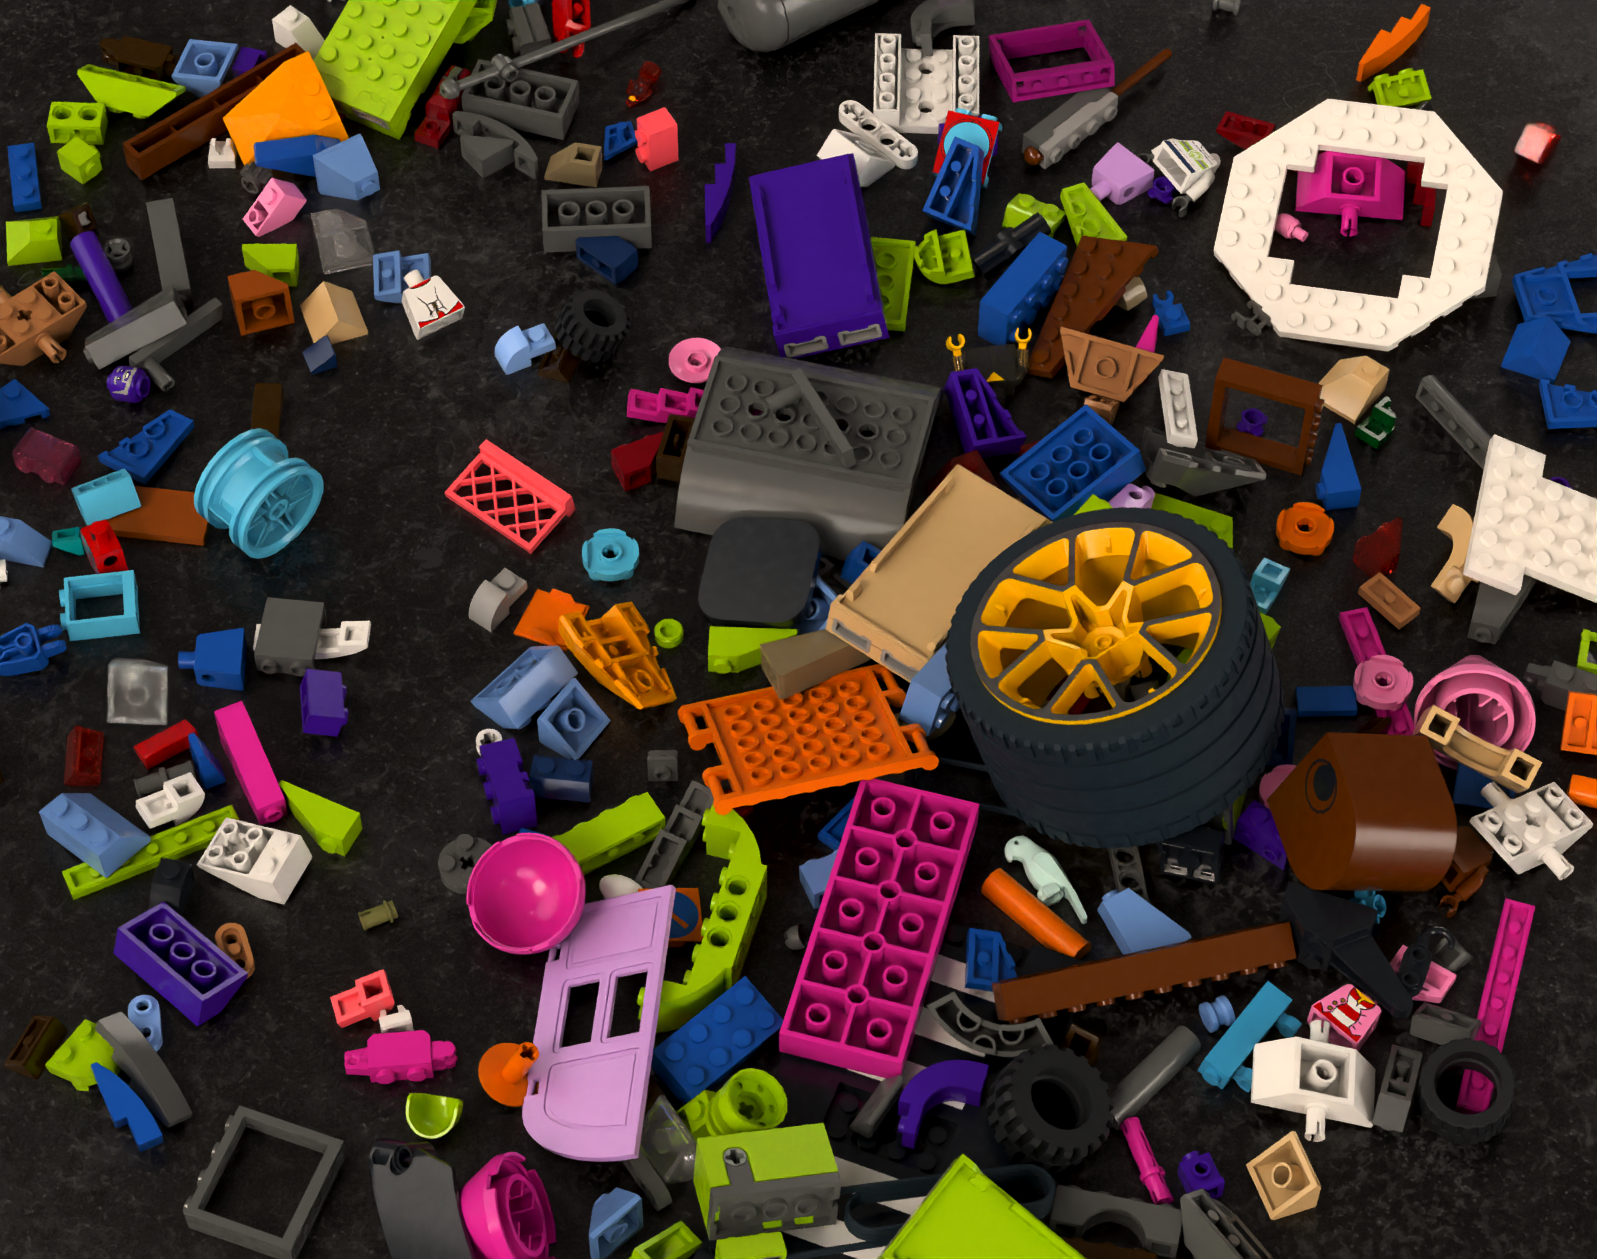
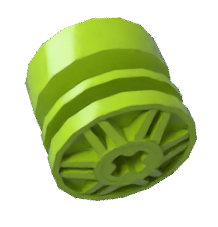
M754 1068L740 1070L710 1098L705 1108L707 1129L711 1136L776 1128L784 1120L787 1113L786 1094L775 1077L767 1072Z

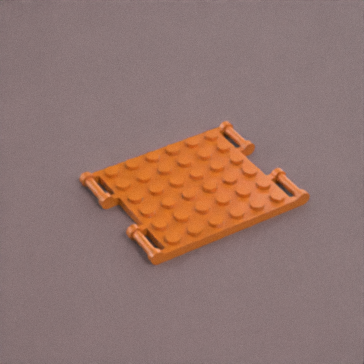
M881 664L843 671L786 699H779L771 686L683 705L677 712L680 722L685 724L689 734L688 742L690 747L695 751H699L706 744L713 743L722 765L707 768L702 773L703 781L710 788L713 795L715 811L719 815H726L731 812L732 808L740 806H752L759 802L784 799L788 796L805 792L812 793L823 788L844 786L847 783L872 780L876 777L893 773L900 774L923 767L925 770H933L939 764V759L936 753L930 750L925 739L926 733L920 724L899 727L889 705L892 704L897 708L902 707L906 692L899 687L895 679V673ZM877 679L883 681L888 690L882 691ZM703 716L707 729L699 730L695 720L696 717ZM907 740L915 744L918 753H912ZM728 779L733 793H724L720 783L721 780Z

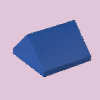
M1549 315L1517 325L1501 367L1539 380L1540 378L1550 380V383L1554 384L1570 345V340Z

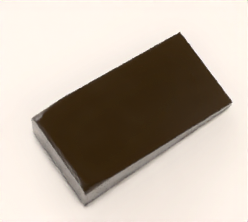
M255 384L251 429H266L278 439L285 398L282 384Z

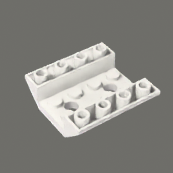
M875 33L873 115L898 133L938 134V126L941 123H945L948 110L956 112V108L971 111V116H979V36L953 35L952 50L933 49V56H923L922 49L901 48V34ZM930 70L932 73L923 74L920 71ZM923 108L930 109L931 112L924 113L920 110Z

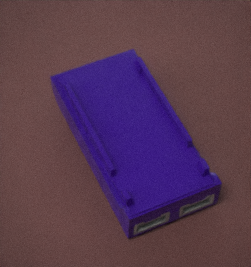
M844 154L750 176L749 182L771 309L772 328L780 356L797 359L889 338L864 198L854 154Z

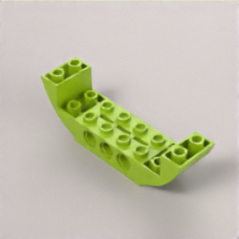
M713 803L711 809L706 808L703 815L702 826H705L702 841L706 842L707 855L730 860L728 868H722L719 878V885H722L719 893L714 892L710 904V910H712L710 919L705 918L702 925L701 936L704 937L701 944H696L694 947L692 971H686L683 984L663 980L656 1033L680 1029L738 982L767 899V865L761 864L760 851L754 834L744 819L733 809L726 815H719L716 813ZM641 987L637 999V1005L641 1006L638 1020H641L645 987Z

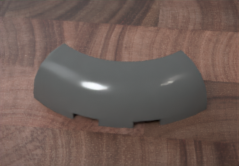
M955 992L927 1005L934 1019L950 1036L967 1047L985 1054L1017 1057L1023 1051H1027L1037 1045L1043 1047L1047 1044L1054 1045L1040 1018L1016 1025L991 1023L971 1012L960 1001Z

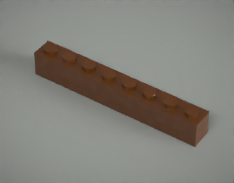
M294 43L122 143L127 165L143 180L210 141L212 138L224 133L228 129L223 117L283 62L306 51L297 43Z

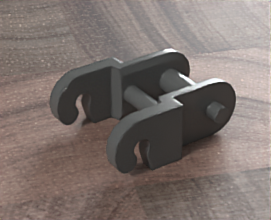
M1250 300L1247 303L1249 309L1254 308L1253 313L1255 315L1252 318L1243 317L1238 312H1234L1231 315L1233 321L1238 319L1237 325L1243 330L1247 328L1256 336L1261 334V329L1265 325L1268 327L1272 326L1271 317L1261 310L1263 307L1254 300ZM1258 319L1261 322L1259 324H1256L1253 321Z

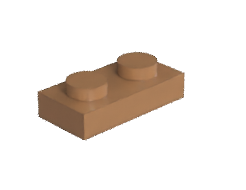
M1380 572L1359 587L1358 594L1398 630L1420 614L1421 608Z

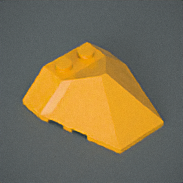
M309 51L283 62L223 117L244 166L246 163L255 162L253 146L256 142L307 135H320L340 139V142L349 139Z
M632 601L615 604L599 619L586 621L580 611L563 614L559 617V633L564 639L566 647L572 651L574 656L598 683L639 710L671 703L677 699L665 668L660 669L656 660V656L659 655L657 647H651L647 634L650 633L648 625Z

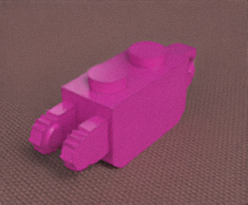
M417 1030L373 1034L367 1040L366 1048L345 1052L344 1064L346 1074L366 1075L370 1076L371 1083L389 1084L397 1080L417 1082L426 1078H434L433 1071L453 1069V1067H456L458 1058L455 1055L457 1051L453 1042L451 1043L447 1040L445 1042H431V1037L426 1031Z

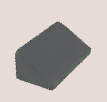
M1423 1002L1412 1015L1410 1034L1439 1045L1447 1044L1455 1039L1472 1038V1040H1475L1482 1021Z
M897 1075L882 1080L856 1116L850 1128L867 1139L871 1138L901 1096L904 1077Z

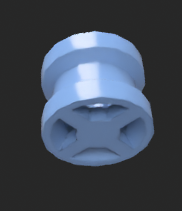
M1224 995L1217 997L1215 1002H1204L1199 1005L1202 1022L1210 1033L1217 1031L1222 1025L1230 1026L1235 1022L1233 1008Z

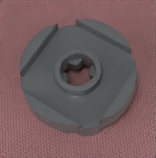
M461 834L456 840L448 843L441 851L438 859V870L443 884L453 892L467 894V886L473 868L468 867L464 870L462 869L463 863L473 861L474 865H476L480 857L492 845L481 838L472 837L469 834Z

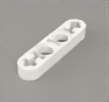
M847 100L840 104L839 121L854 134H858L894 161L897 167L906 170L916 166L918 150L915 145L873 115L871 111L859 102ZM871 124L876 128L874 130L868 131L863 129L862 127L864 125ZM883 139H891L894 141V143L891 145H884L880 141Z

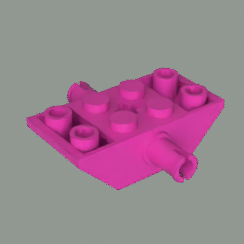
M1326 151L1317 155L1314 173L1297 171L1295 211L1342 215L1340 233L1343 236H1347V230L1350 227L1349 237L1355 236L1358 233V216L1402 220L1405 171L1387 158Z

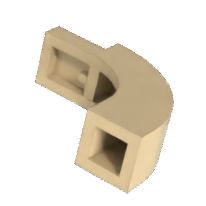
M1452 504L1437 528L1453 541V550L1449 560L1431 587L1448 601L1455 604L1471 580L1477 583L1479 581L1463 575L1474 517L1463 508Z

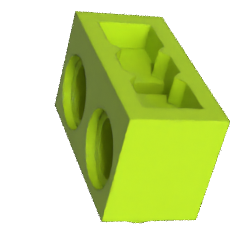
M51 102L47 121L51 143L67 144L77 136L87 144L104 145L108 124L104 103Z

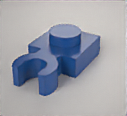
M1170 290L1166 291V300H1160L1157 294H1153L1152 300L1155 315L1159 317L1158 325L1164 337L1189 331L1191 324L1181 303L1173 305L1174 295Z

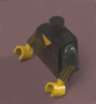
M1017 328L1015 340L1019 343L1018 348H1016L1015 344L963 349V354L961 353V348L965 343L964 336L958 334L959 346H954L951 336H949L946 340V346L950 351H953L951 359L954 372L977 368L997 395V401L1001 406H1004L1006 404V397L1014 395L1015 386L1022 383L1029 370V349L1027 348V343L1032 336L1030 328H1028V338L1026 339L1019 338V328Z

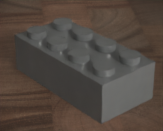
M478 59L471 75L491 68V62ZM522 68L517 69L519 74L512 82H507L505 79H500L497 76L464 89L461 96L463 112L490 117L511 129L564 140L580 103L578 80Z
M649 186L541 190L544 253L576 251V240L579 237L619 236L624 241L632 243L636 249L652 248Z

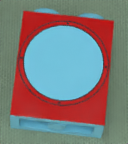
M956 108V112L948 110L932 173L935 177L938 176L954 137H958L979 146L983 150L984 161L981 187L987 189L989 181L987 172L998 131H1002V125L1000 122H997L996 117L982 114L981 118L971 116L972 112L965 109Z

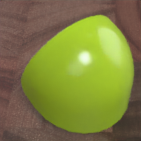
M409 1093L406 1102V1118L410 1128L414 1133L426 1139H435L447 1134L458 1123L463 1110V1100L441 1095Z

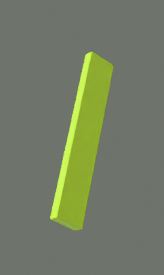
M228 805L150 836L151 841L108 878H105L86 862L62 871L73 900L159 866L162 857L176 860L208 847L226 817L239 820L233 805Z

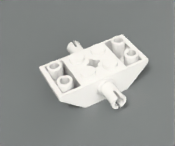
M1495 781L1488 783L1482 789L1481 795L1494 808L1471 817L1469 822L1518 875L1543 863L1551 869L1559 880L1567 878L1573 872L1574 866L1564 858L1562 853L1591 829L1593 823L1555 782L1515 799H1510Z
M1314 1020L1310 1023V1039L1290 1037L1257 1043L1254 1045L1251 1103L1306 1114V1132L1304 1137L1311 1141L1312 1134H1314L1313 1142H1320L1325 1139V1118L1372 1128L1373 1124L1371 1123L1374 1116L1375 1068L1356 1049L1329 1044L1330 1023L1324 1021L1323 1028H1321L1322 1020Z

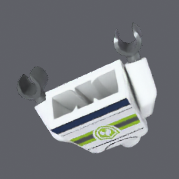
M1174 138L1163 140L1159 146L1151 150V154L1140 153L1137 157L1150 167H1152L1151 162H1154L1180 194H1186L1185 196L1175 197L1172 202V211L1176 207L1182 206L1179 210V217H1184L1188 213V204L1191 201L1195 202L1213 183L1215 179L1214 173L1220 166V157L1216 153L1209 154L1198 141Z

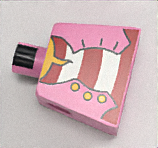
M1346 984L1311 1006L1306 1023L1310 1026L1312 1021L1322 1020L1321 1028H1323V1022L1327 1021L1330 1023L1329 1042L1331 1044L1359 1051L1376 1028L1382 1010L1377 1005L1378 1002L1364 991L1360 992L1352 984Z

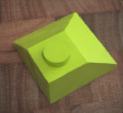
M58 216L6 222L8 266L62 260L61 223Z

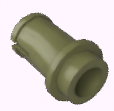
M383 900L381 905L358 912L364 931L388 921L394 923L393 919L398 918L392 900L389 902Z

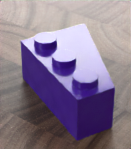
M977 368L950 372L944 390L966 460L973 461L1019 453L1027 436L1022 430H1018L1011 420V414L1007 409L1004 410L997 401V395Z

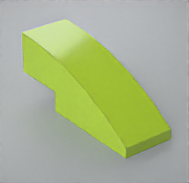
M681 1220L634 1248L632 1256L628 1259H688L701 1247L702 1241Z

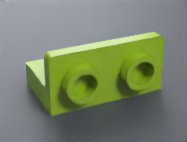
M1408 68L1398 72V75L1389 76L1388 73L1376 76L1374 81L1368 86V91L1374 92L1378 105L1403 108L1417 105L1422 101L1429 102L1432 99L1423 69L1414 71L1413 68Z

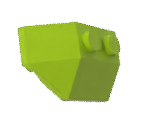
M87 64L77 71V75L97 103H104L105 107H108V110L111 112L123 113L125 111L133 113L134 117L141 119L149 118V116L158 112L186 92V86Z

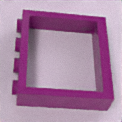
M1089 19L989 35V59L1012 102L1115 86L1114 61ZM1085 26L1086 31L1084 32L1083 29L1078 30V27ZM1082 47L1085 48L1092 60L1021 73H1014L1007 59Z

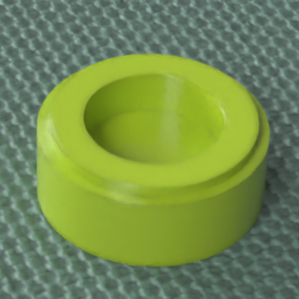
M664 619L658 622L654 629L656 643L664 648L678 646L683 641V627L681 623L674 619Z

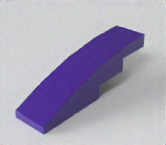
M725 143L726 164H715V184H705L706 243H711L731 202L735 184L736 143Z

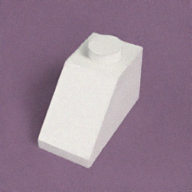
M290 5L272 19L275 41L285 48L297 43L303 50L309 51L313 60L315 59L325 40L309 17Z

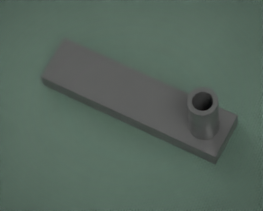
M214 297L188 315L186 325L142 347L129 356V366L143 369L146 375L163 392L170 390L174 386L175 380L159 363L222 320V303Z
M798 368L792 371L790 374L793 384L765 398L770 412L773 414L801 399L845 468L848 469L856 465L852 446L802 369Z

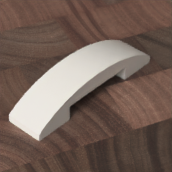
M342 621L341 628L321 629L315 659L347 656L368 648L371 622ZM257 624V625H256V631H255V637H254V643H253V650H254V651H255V647H256V643H257L258 634H259V630H260L261 624Z

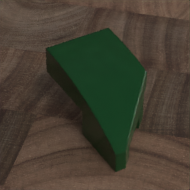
M1388 396L1384 397L1374 406L1372 414L1356 427L1354 436L1376 449L1394 431L1396 415L1391 411V399Z

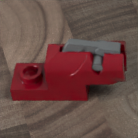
M451 65L443 75L426 103V117L414 133L415 141L439 149L453 128L452 114L455 111H462L461 96L464 90H461L458 97L448 100L441 95L440 85L446 79L457 81L470 76L469 70L457 67V65Z

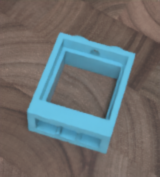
M134 570L64 578V589L59 590L61 607H65V613H60L62 631L67 630L70 641L140 634L138 586ZM123 594L124 615L76 619V599Z

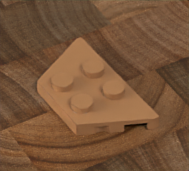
M1065 327L1060 329L1070 387L1121 402L1127 400L1164 358V355Z

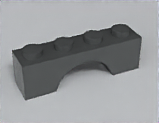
M1057 1185L1049 1228L1057 1235L1082 1238L1087 1230L1097 1224L1107 1222L1118 1223L1126 1226L1137 1235L1142 1248L1151 1253H1157L1159 1256L1176 1258L1182 1226L1181 1209H1177L1171 1204L1156 1205L1146 1203L1144 1200L1135 1197L1128 1199L1116 1197L1105 1191H1085L1075 1185Z

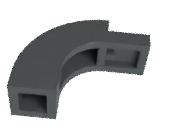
M926 0L915 9L910 20L912 40L917 46H922L923 56H933V41L935 36L941 31L955 26L975 25L974 0Z

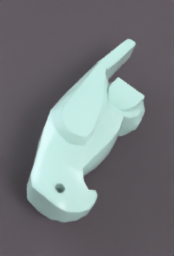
M1024 835L1010 839L1005 846V858L1011 863L1012 860H1018L1023 863L1028 880L1038 891L1037 898L1048 907L1060 902L1062 897L1069 900L1081 923H1087L1086 912L1057 859Z

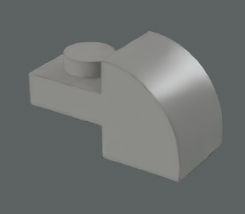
M506 568L491 582L485 579L472 598L469 607V618L492 632L510 614L509 607L527 590V581Z

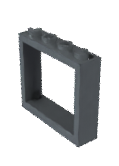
M239 1105L235 1114L230 1115L226 1121L225 1134L221 1142L217 1141L212 1149L211 1162L208 1168H204L200 1172L197 1180L198 1187L194 1195L189 1196L185 1202L183 1213L188 1228L276 1259H297L347 1156L344 1141ZM246 1127L324 1154L283 1238L204 1211Z

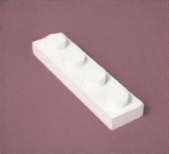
M1161 369L1158 379L1167 443L1177 447L1194 449L1198 437L1188 374Z

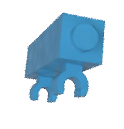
M1267 981L1204 1058L1197 1071L1202 1074L1209 1084L1218 1086L1222 1090L1231 1079H1234L1240 1088L1249 1093L1252 1086V1069L1243 1066V1064L1253 1053L1254 1045L1261 1043L1274 1026L1285 1038H1290L1297 1033L1302 1025L1298 1019L1285 1013L1293 999Z

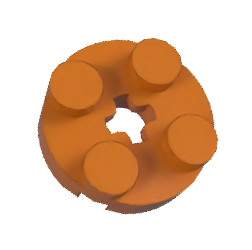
M1298 502L1293 504L1292 508L1286 511L1285 509L1282 510L1276 524V535L1279 539L1280 547L1284 550H1290L1303 555H1321L1330 544L1334 532L1332 518L1330 517L1329 519L1321 506L1309 502ZM1303 525H1307L1308 530L1311 531L1304 532L1301 531L1299 528H1302Z

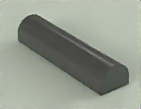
M1434 375L1423 377L1415 397L1484 470L1489 441L1492 436Z
M1178 1026L1108 1094V1097H1112L1114 1109L1109 1112L1113 1113L1114 1116L1112 1127L1117 1131L1121 1129L1120 1124L1125 1119L1133 1117L1200 1052V1041L1190 1029L1185 1026Z

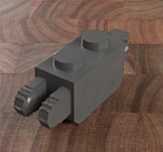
M1555 660L1552 666H1540L1529 663L1523 677V682L1535 686L1536 689L1542 692L1540 699L1545 704L1566 711L1569 690L1597 694L1596 674Z

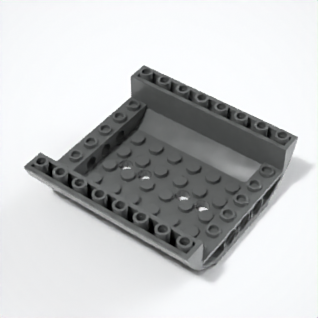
M722 347L718 355H715L687 442L678 490L674 528L714 535L715 531L723 523L733 518L791 519L808 522L816 529L825 546V558L845 561L846 556L862 541L883 550L906 522L934 417H939L945 397L944 388L734 347ZM798 368L802 369L837 425L847 428L842 433L853 448L856 465L848 469L845 468L801 399L773 414L770 412L765 398L792 385L793 382L790 374L792 371ZM758 409L763 411L764 413L759 416L751 415L749 412ZM780 415H788L791 417V419L788 421H781L777 419V417H779ZM863 431H871L874 433V435L871 437H864L860 433H862Z

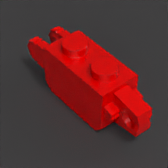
M590 0L552 1L554 42L590 29ZM584 43L572 47V56L576 58L581 57L584 52Z

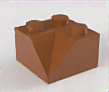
M256 270L227 276L234 314L241 336L295 323L289 287L285 281L282 282Z

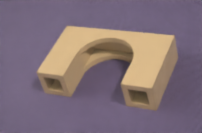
M1435 705L1424 710L1412 735L1427 736L1432 749L1516 793L1529 789L1542 764L1541 761L1516 748L1506 750L1482 740L1459 726L1460 718Z

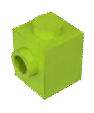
M77 136L57 151L61 169L81 184H85L102 170L101 155L94 145H88Z

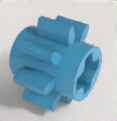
M1354 891L1355 897L1350 898L1349 901L1378 910L1375 924H1379V917H1383L1386 913V902L1383 896L1380 894L1375 895V891Z

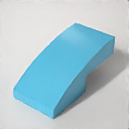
M1267 558L1261 561L1253 573L1250 582L1258 609L1264 615L1269 611L1290 572V568Z

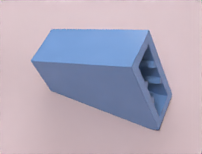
M1130 888L1121 892L1115 889L1102 897V903L1097 909L1122 954L1184 942L1192 938L1188 931Z

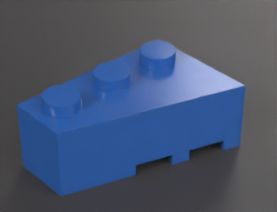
M954 137L922 210L928 217L960 230L965 229V232L976 236L984 161V152L979 146Z

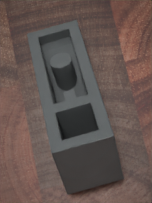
M1392 1044L1371 1124L1380 1126L1388 1131L1403 1132L1421 1063L1422 1052Z

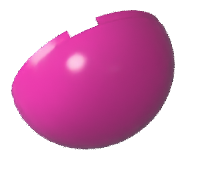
M519 833L502 842L498 841L480 857L469 878L466 902L474 928L490 945L512 954H536L562 942L576 927L585 905L586 884L577 859L562 843L543 834Z

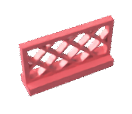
M486 439L479 446L480 453L444 493L447 498L532 554L565 515L570 517L576 510L573 498L570 494ZM482 463L491 468V475L475 477V471ZM509 480L512 482V489L497 492L496 481ZM492 482V493L477 495L476 484ZM472 485V496L460 497L456 494L462 486ZM517 495H532L534 504L518 506ZM513 496L514 507L498 509V498ZM493 499L494 510L482 512L478 509L479 501ZM551 508L556 511L551 519L539 520V510ZM535 510L536 521L520 523L519 513ZM515 514L516 524L507 526L500 524L499 516ZM536 528L537 535L530 543L521 538L520 530Z

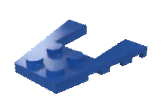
M1590 253L1581 256L1579 260L1569 263L1567 260L1558 262L1555 267L1548 269L1540 267L1515 274L1512 279V285L1524 321L1527 322L1549 315L1560 329L1597 333V313L1580 314L1569 282V278L1597 277V255L1593 256Z

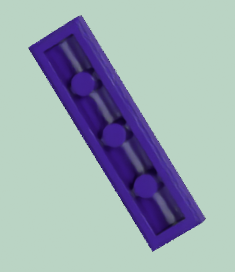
M88 231L74 237L70 242L71 250L108 323H111L132 310L133 307L96 234Z

